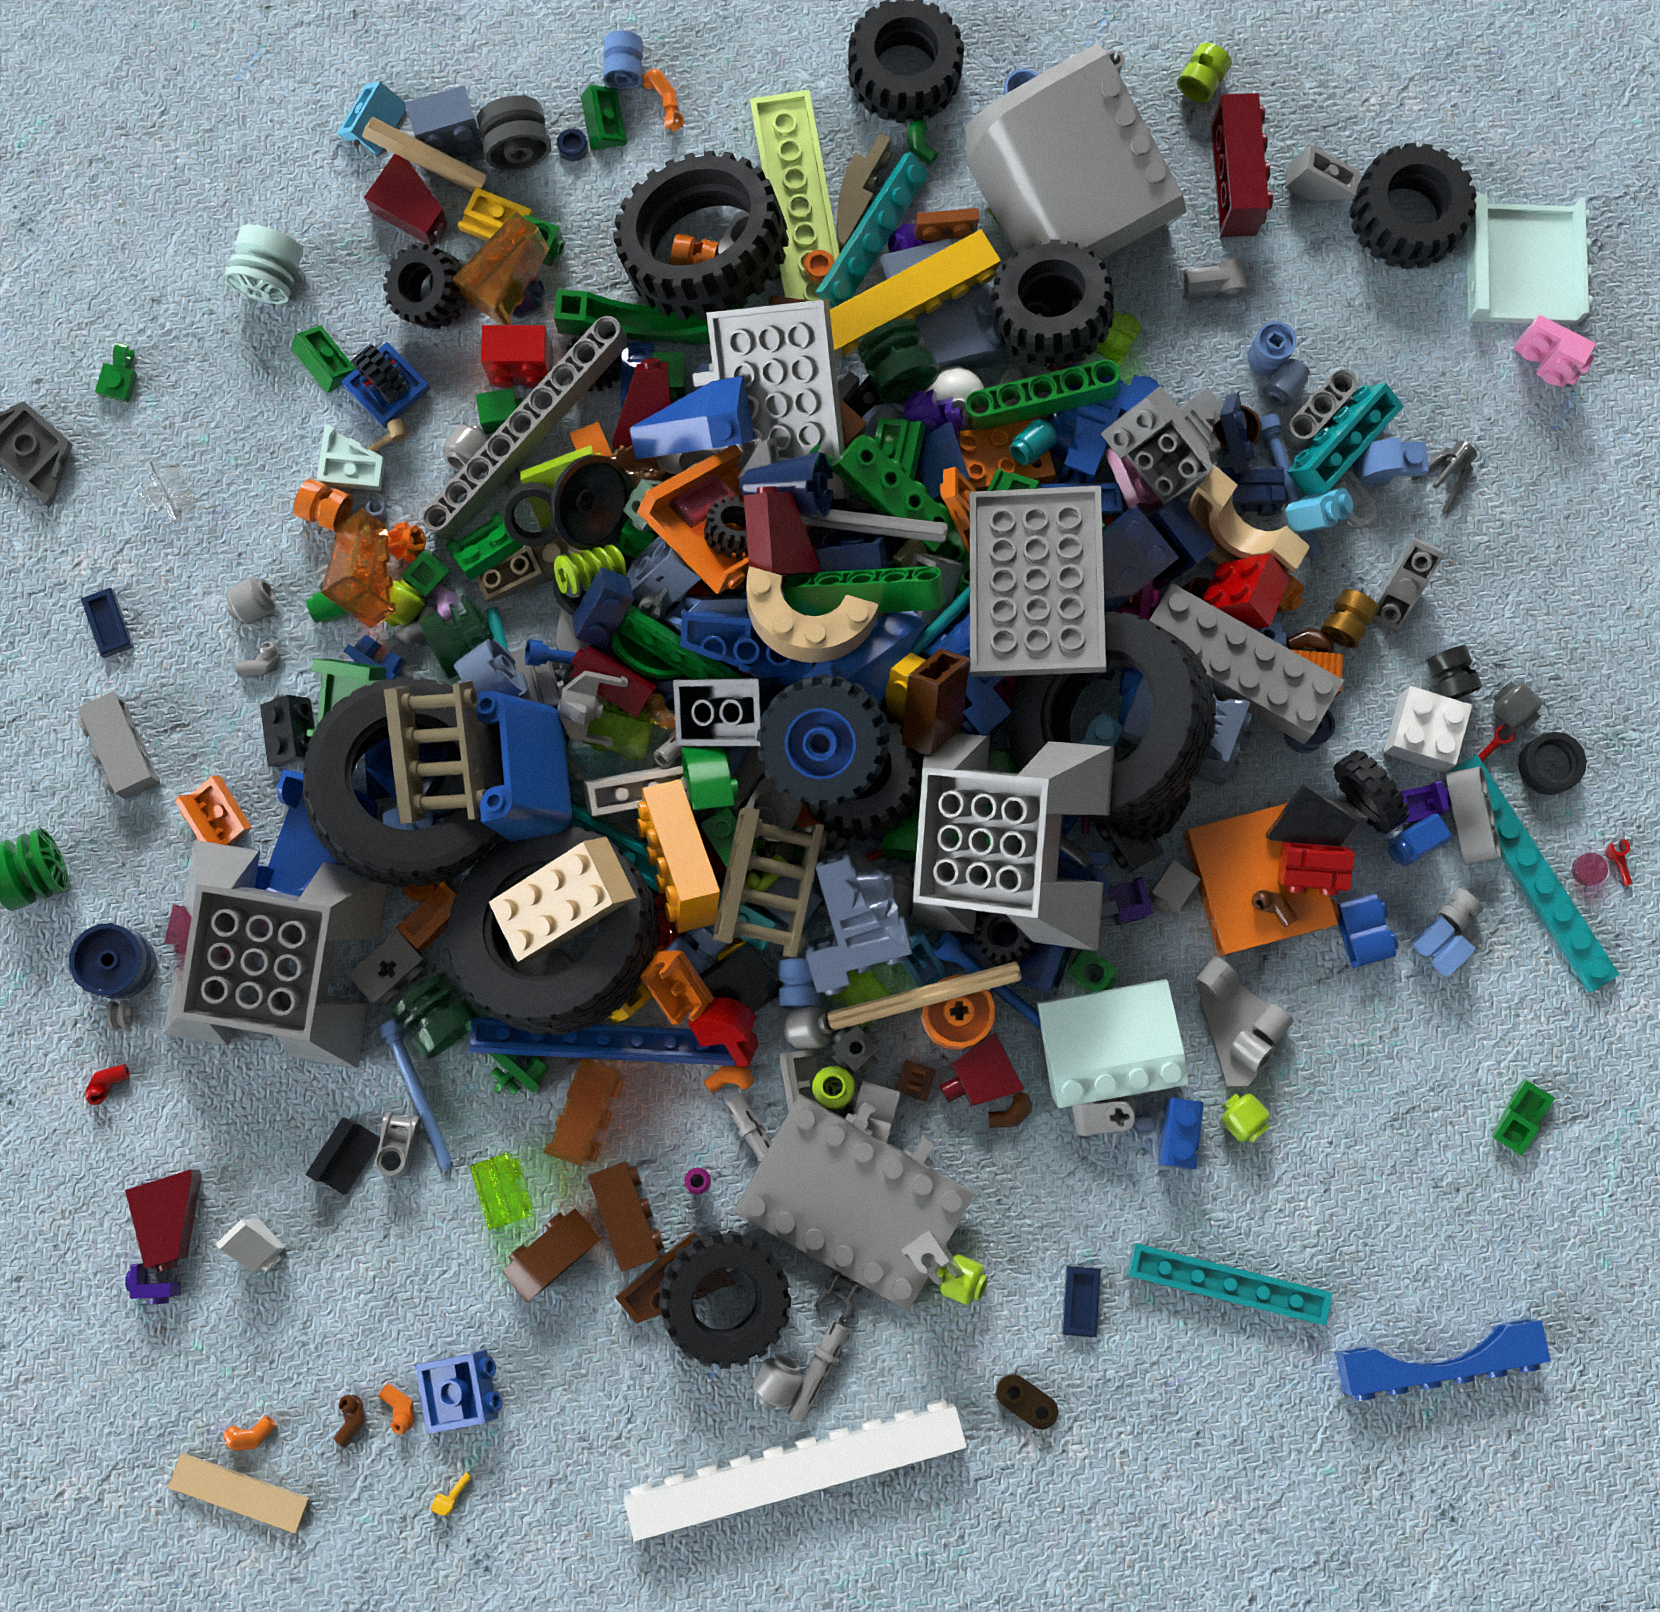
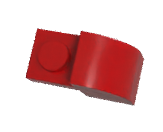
M715 997L713 1002L707 1005L697 1020L691 1022L690 1019L688 1020L689 1027L701 1047L725 1044L738 1067L750 1066L759 1043L756 1034L752 1031L757 1017L747 1006L736 1000Z

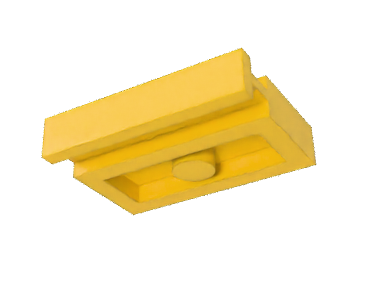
M476 187L465 208L464 216L458 223V228L462 232L515 253L516 248L513 240L524 215L533 217V212L530 208Z

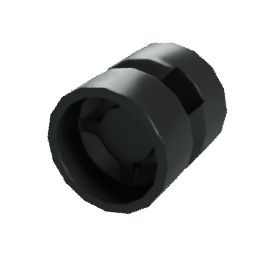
M1466 645L1445 650L1426 660L1432 676L1440 680L1436 686L1442 696L1458 699L1483 687L1477 671L1469 667L1473 661Z

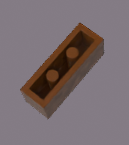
M625 1161L588 1175L621 1272L660 1258L662 1256L660 1250L664 1249L665 1246L659 1230L653 1231L648 1218L653 1217V1212L647 1197L641 1199L637 1186L642 1185V1181L636 1166L630 1167L629 1163Z

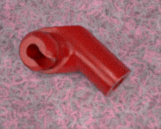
M124 1063L95 1072L85 1091L86 1101L90 1105H99L107 1098L114 1083L130 1079L127 1065Z

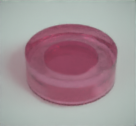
M1586 853L1575 859L1572 865V874L1578 883L1584 886H1593L1601 883L1606 878L1608 866L1602 856L1596 853Z

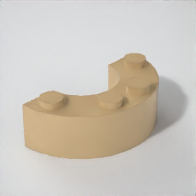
M1213 464L1214 469L1204 476L1191 496L1188 505L1190 513L1217 546L1207 556L1216 564H1221L1223 562L1270 553L1287 575L1295 571L1310 545L1287 526L1277 531H1263L1245 523L1236 513L1232 503L1233 492L1238 484Z
M749 566L746 588L747 608L751 623L765 644L787 658L808 663L828 662L841 658L859 647L874 628L879 607L877 603L846 595L841 605L831 613L821 616L803 615L793 610L784 600L781 575Z

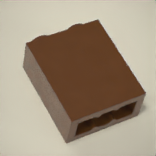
M939 649L908 675L901 745L912 748L921 754L932 755L962 728L970 658Z

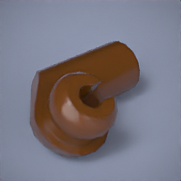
M1314 628L1305 629L1286 638V645L1291 650H1299L1309 645L1316 648L1317 652L1332 653L1334 651V639L1332 636Z
M1260 890L1253 895L1252 906L1258 911L1275 913L1283 927L1298 920L1281 893Z
M347 1394L340 1399L338 1404L339 1409H342L345 1423L334 1435L333 1439L344 1448L350 1444L366 1421L363 1402L357 1395Z

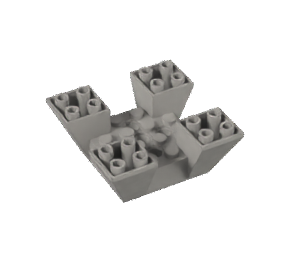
M955 733L932 755L924 753L913 892V926L973 934L975 933L976 910L1006 914L1032 942L1098 950L1104 883L1057 877L1062 814L1109 815L1114 747L1048 741L1019 774L987 771L990 736ZM990 800L993 804L992 813H990L988 809V804ZM956 831L958 832V835H959V842H958V843H957L956 840H955V833H956ZM987 834H988V836L990 837V846H989V847H988L987 844H986V836H987ZM1018 838H1020L1022 842L1021 851H1019L1017 847ZM984 868L988 874L987 881L983 877Z
M194 840L184 906L191 916V924L183 970H173L164 1034L228 1046L231 1041L232 1028L276 1035L292 1057L358 1068L369 1003L327 995L336 940L379 938L388 883L383 885L370 881L366 876L362 878L348 870V866L323 862L301 896L255 889L260 851ZM261 919H264L269 924L270 930L268 935L264 934L260 929ZM223 947L230 951V962H227L222 957ZM256 952L264 958L263 968L255 963L254 957ZM289 958L297 963L298 970L296 974L288 969L287 962ZM250 986L257 989L259 993L258 1001L250 996Z

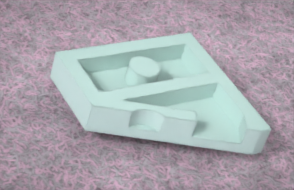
M325 425L316 481L324 483L329 487L381 491L385 468L384 458L372 450L363 448L359 442L352 438L348 439L338 433L332 426Z

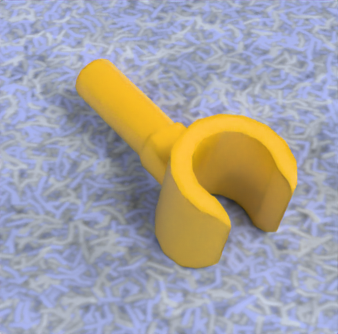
M465 1472L448 1497L438 1493L432 1503L431 1511L441 1516L450 1514L456 1499L459 1497L458 1495L471 1480L472 1476Z

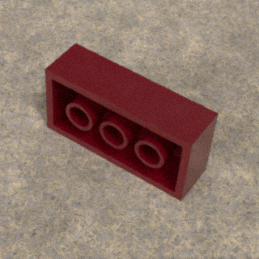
M1259 93L1222 94L1211 123L1220 237L1256 236L1261 224H1265L1267 211L1272 209L1273 194L1272 191L1267 189V181L1270 178V163L1265 162L1264 155L1268 147V138L1266 133H1262V124L1265 121V107L1260 105Z

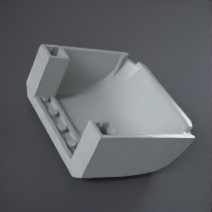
M1098 44L1089 47L1003 95L977 114L964 127V132L966 133V164L1014 253L1024 247L1026 250L1030 249L1033 243L1040 241L1042 244H1048L1050 240H1060L1062 244H1067V241L1078 243V248L1080 249L1085 246L1092 250L1094 258L1098 256L1105 263L1168 228L1187 212L1183 194L1109 54Z

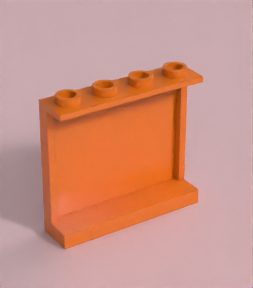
M736 445L725 448L646 491L637 511L650 527L716 594L721 593L727 588L732 590L738 587L747 577L749 570V560L744 552L742 558H736L735 553L731 554V558L725 557L726 551L722 550L718 554L715 552L716 545L710 548L707 544L708 539L704 538V527L708 510L716 500L722 502V498L728 496L729 500L732 501L733 496H739V502L744 501V496L741 495L739 489L740 479H737L741 470L736 466L743 452ZM724 524L729 529L735 531L745 530L742 526L737 524ZM805 526L807 533L809 532L811 526Z
M1288 803L1190 828L1182 834L1193 872L1201 878L1197 886L1219 958L1310 932L1330 929L1338 925V906L1334 900L1330 899L1329 895L1321 894L1319 889L1307 888L1306 893L1289 892L1286 890L1287 887L1282 886L1278 881L1281 845L1283 842L1270 840L1265 834ZM1260 890L1281 893L1298 920L1283 927L1275 913L1258 911L1252 906L1253 895Z

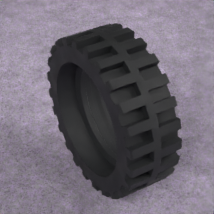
M704 151V156L695 157L694 153L684 155V160L676 163L671 159L665 162L666 167L656 172L653 169L647 173L648 179L643 184L637 182L631 189L633 192L631 199L624 198L620 205L624 213L623 215H616L614 224L618 231L613 233V240L617 246V255L639 297H643L645 303L653 309L657 306L660 314L670 316L672 312H675L678 319L688 320L689 315H697L699 320L707 319L706 313L725 311L736 304L741 308L748 304L746 298L753 293L759 296L765 290L763 283L767 279L771 281L775 279L778 274L775 267L776 264L784 263L786 254L783 247H788L789 238L786 233L788 227L770 180L766 179L763 170L759 166L753 168L751 161L745 157H741L739 161H736L734 154L730 152H724L722 157L716 156L714 151ZM715 206H729L750 213L748 223L740 237L724 252L707 261L677 266L665 264L654 259L656 248L664 234L677 221L690 213Z

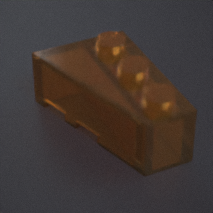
M515 212L452 279L468 302L498 324L511 325L510 317L516 305H521L524 299L522 293L529 280L533 281L549 247L538 227Z

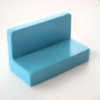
M368 83L364 86L337 134L345 141L358 140L374 154H380L383 147L361 137L371 117H375L395 128L406 110L405 102L383 83Z

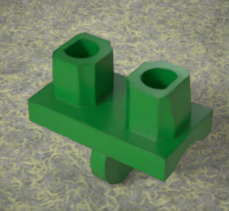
M488 1053L508 1071L505 1074L496 1067L490 1073L498 1081L493 1089L497 1094H501L507 1089L515 1096L521 1090L513 1081L515 1078L532 1093L535 1092L537 1094L543 1087L540 1083L550 1068L538 1057L535 1056L523 1069L516 1063V1060L521 1055Z

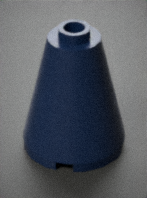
M813 452L748 469L745 475L740 478V493L742 496L757 494V487L777 486V492H791L800 515L816 519L826 517L832 506L834 491L828 490L827 479H833L831 462L826 453Z

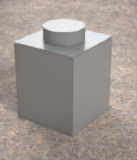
M1173 860L1148 894V897L1153 900L1151 904L1164 914L1169 912L1176 914L1201 878Z

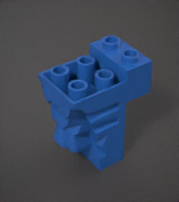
M1070 363L1069 368L1075 367V366H1079V365H1074V364H1071V363ZM1134 375L1130 386L1124 384L1120 379V390L1114 398L1053 413L1052 420L1049 423L1055 429L1056 443L1049 449V452L1064 460L1057 484H1064L1074 479H1078L1080 483L1092 482L1107 445V441L1101 433L1157 389L1160 384L1155 379L1148 376L1139 377ZM1108 376L1099 379L1103 383H1109L1113 380ZM1078 384L1068 386V389L1072 391L1081 388Z
M970 608L960 622L953 623L944 633L939 634L918 656L927 660L939 649H944L970 658ZM969 665L963 724L960 730H963L966 734L986 736L1012 712L993 688L1005 676L971 677Z

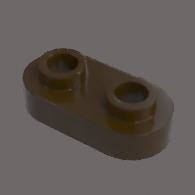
M1006 1374L998 1380L995 1393L998 1401L1004 1407L1036 1429L1044 1430L1054 1425L1058 1418V1407L1051 1397L1018 1374ZM1017 1386L1019 1388V1395L1016 1398L1008 1397L1007 1391L1009 1387ZM1039 1406L1047 1408V1415L1044 1418L1036 1417L1035 1411Z

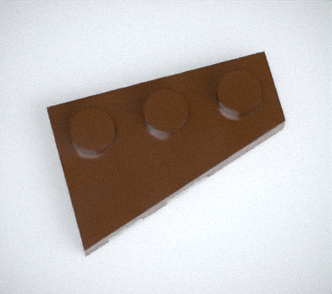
M694 1230L615 1295L616 1300L636 1324L661 1314L658 1300H660V1280H663L665 1276L664 1269L668 1261L672 1262L675 1259V1252L681 1246L686 1248L692 1243L690 1240L698 1236ZM725 1268L716 1269L700 1280L694 1290L693 1299L697 1300L707 1296L708 1293L734 1285L736 1282Z

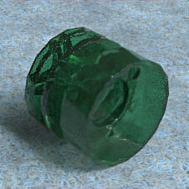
M897 319L877 327L866 335L857 349L858 356L861 362L864 363L866 372L871 375L872 385L879 399L884 403L907 401L908 397L913 393L927 390L940 374L939 366L932 351L926 347V339L921 334L918 323L912 319Z
M468 596L460 599L466 610V613L460 615L454 603L449 604L452 620L448 622L438 611L418 620L430 647L448 679L459 675L454 668V664L487 639L490 641L495 640L482 611Z
M447 973L437 974L414 987L390 1013V1017L395 1023L403 1022L401 1025L403 1033L420 1029L413 1038L412 1045L424 1060H430L454 1045L470 1031L471 1020L481 1017L468 999L451 1004L459 993V988L456 985L448 987L451 983V978Z

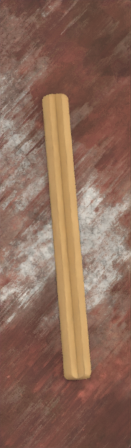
M1012 962L830 1011L828 1013V1022L833 1030H838L1017 982L1022 979L1020 967L1017 962Z

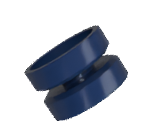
M113 923L97 924L86 929L74 941L69 953V970L74 981L84 991L113 1000L128 999L141 993L151 982L156 970V955L151 943L142 934Z

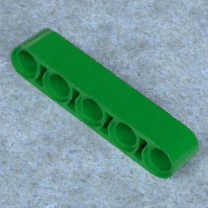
M1099 360L976 390L965 401L968 422L975 429L985 430L1109 400L1119 393L1120 368L1112 360ZM1107 376L1113 379L1109 383L1099 381L1100 378ZM1078 384L1081 388L1072 391L1068 389V386ZM1040 392L1050 393L1046 398H1038L1036 396ZM1010 399H1015L1019 401L1014 406H1008L1004 404L1006 401ZM978 407H986L988 409L980 414L974 412Z
M932 566L798 573L790 575L782 581L787 604L793 610L807 616H821L831 613L841 605L846 595L879 604L878 613L935 610L946 603L942 571Z

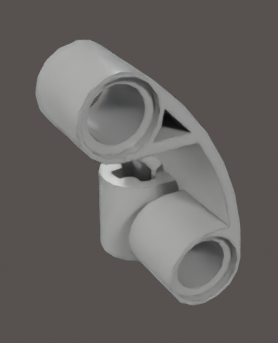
M1213 956L1197 976L1195 983L1227 1087H1250L1272 1058L1275 1045L1293 1024L1294 1020L1279 1006L1273 1003L1267 1005L1240 983L1237 972L1228 963L1217 956Z

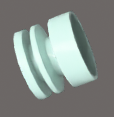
M259 225L241 226L234 246V251L237 255L231 256L228 264L230 267L227 268L224 280L234 290L255 300L270 304L287 303L291 293L290 289L294 284L292 274L297 273L304 252L301 245L289 236L268 227Z

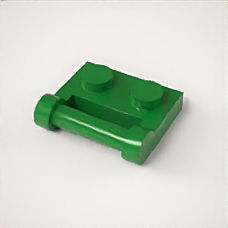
M499 511L491 516L492 519L460 540L456 542L452 540L446 544L447 549L470 581L524 547L508 534L504 526L503 517Z

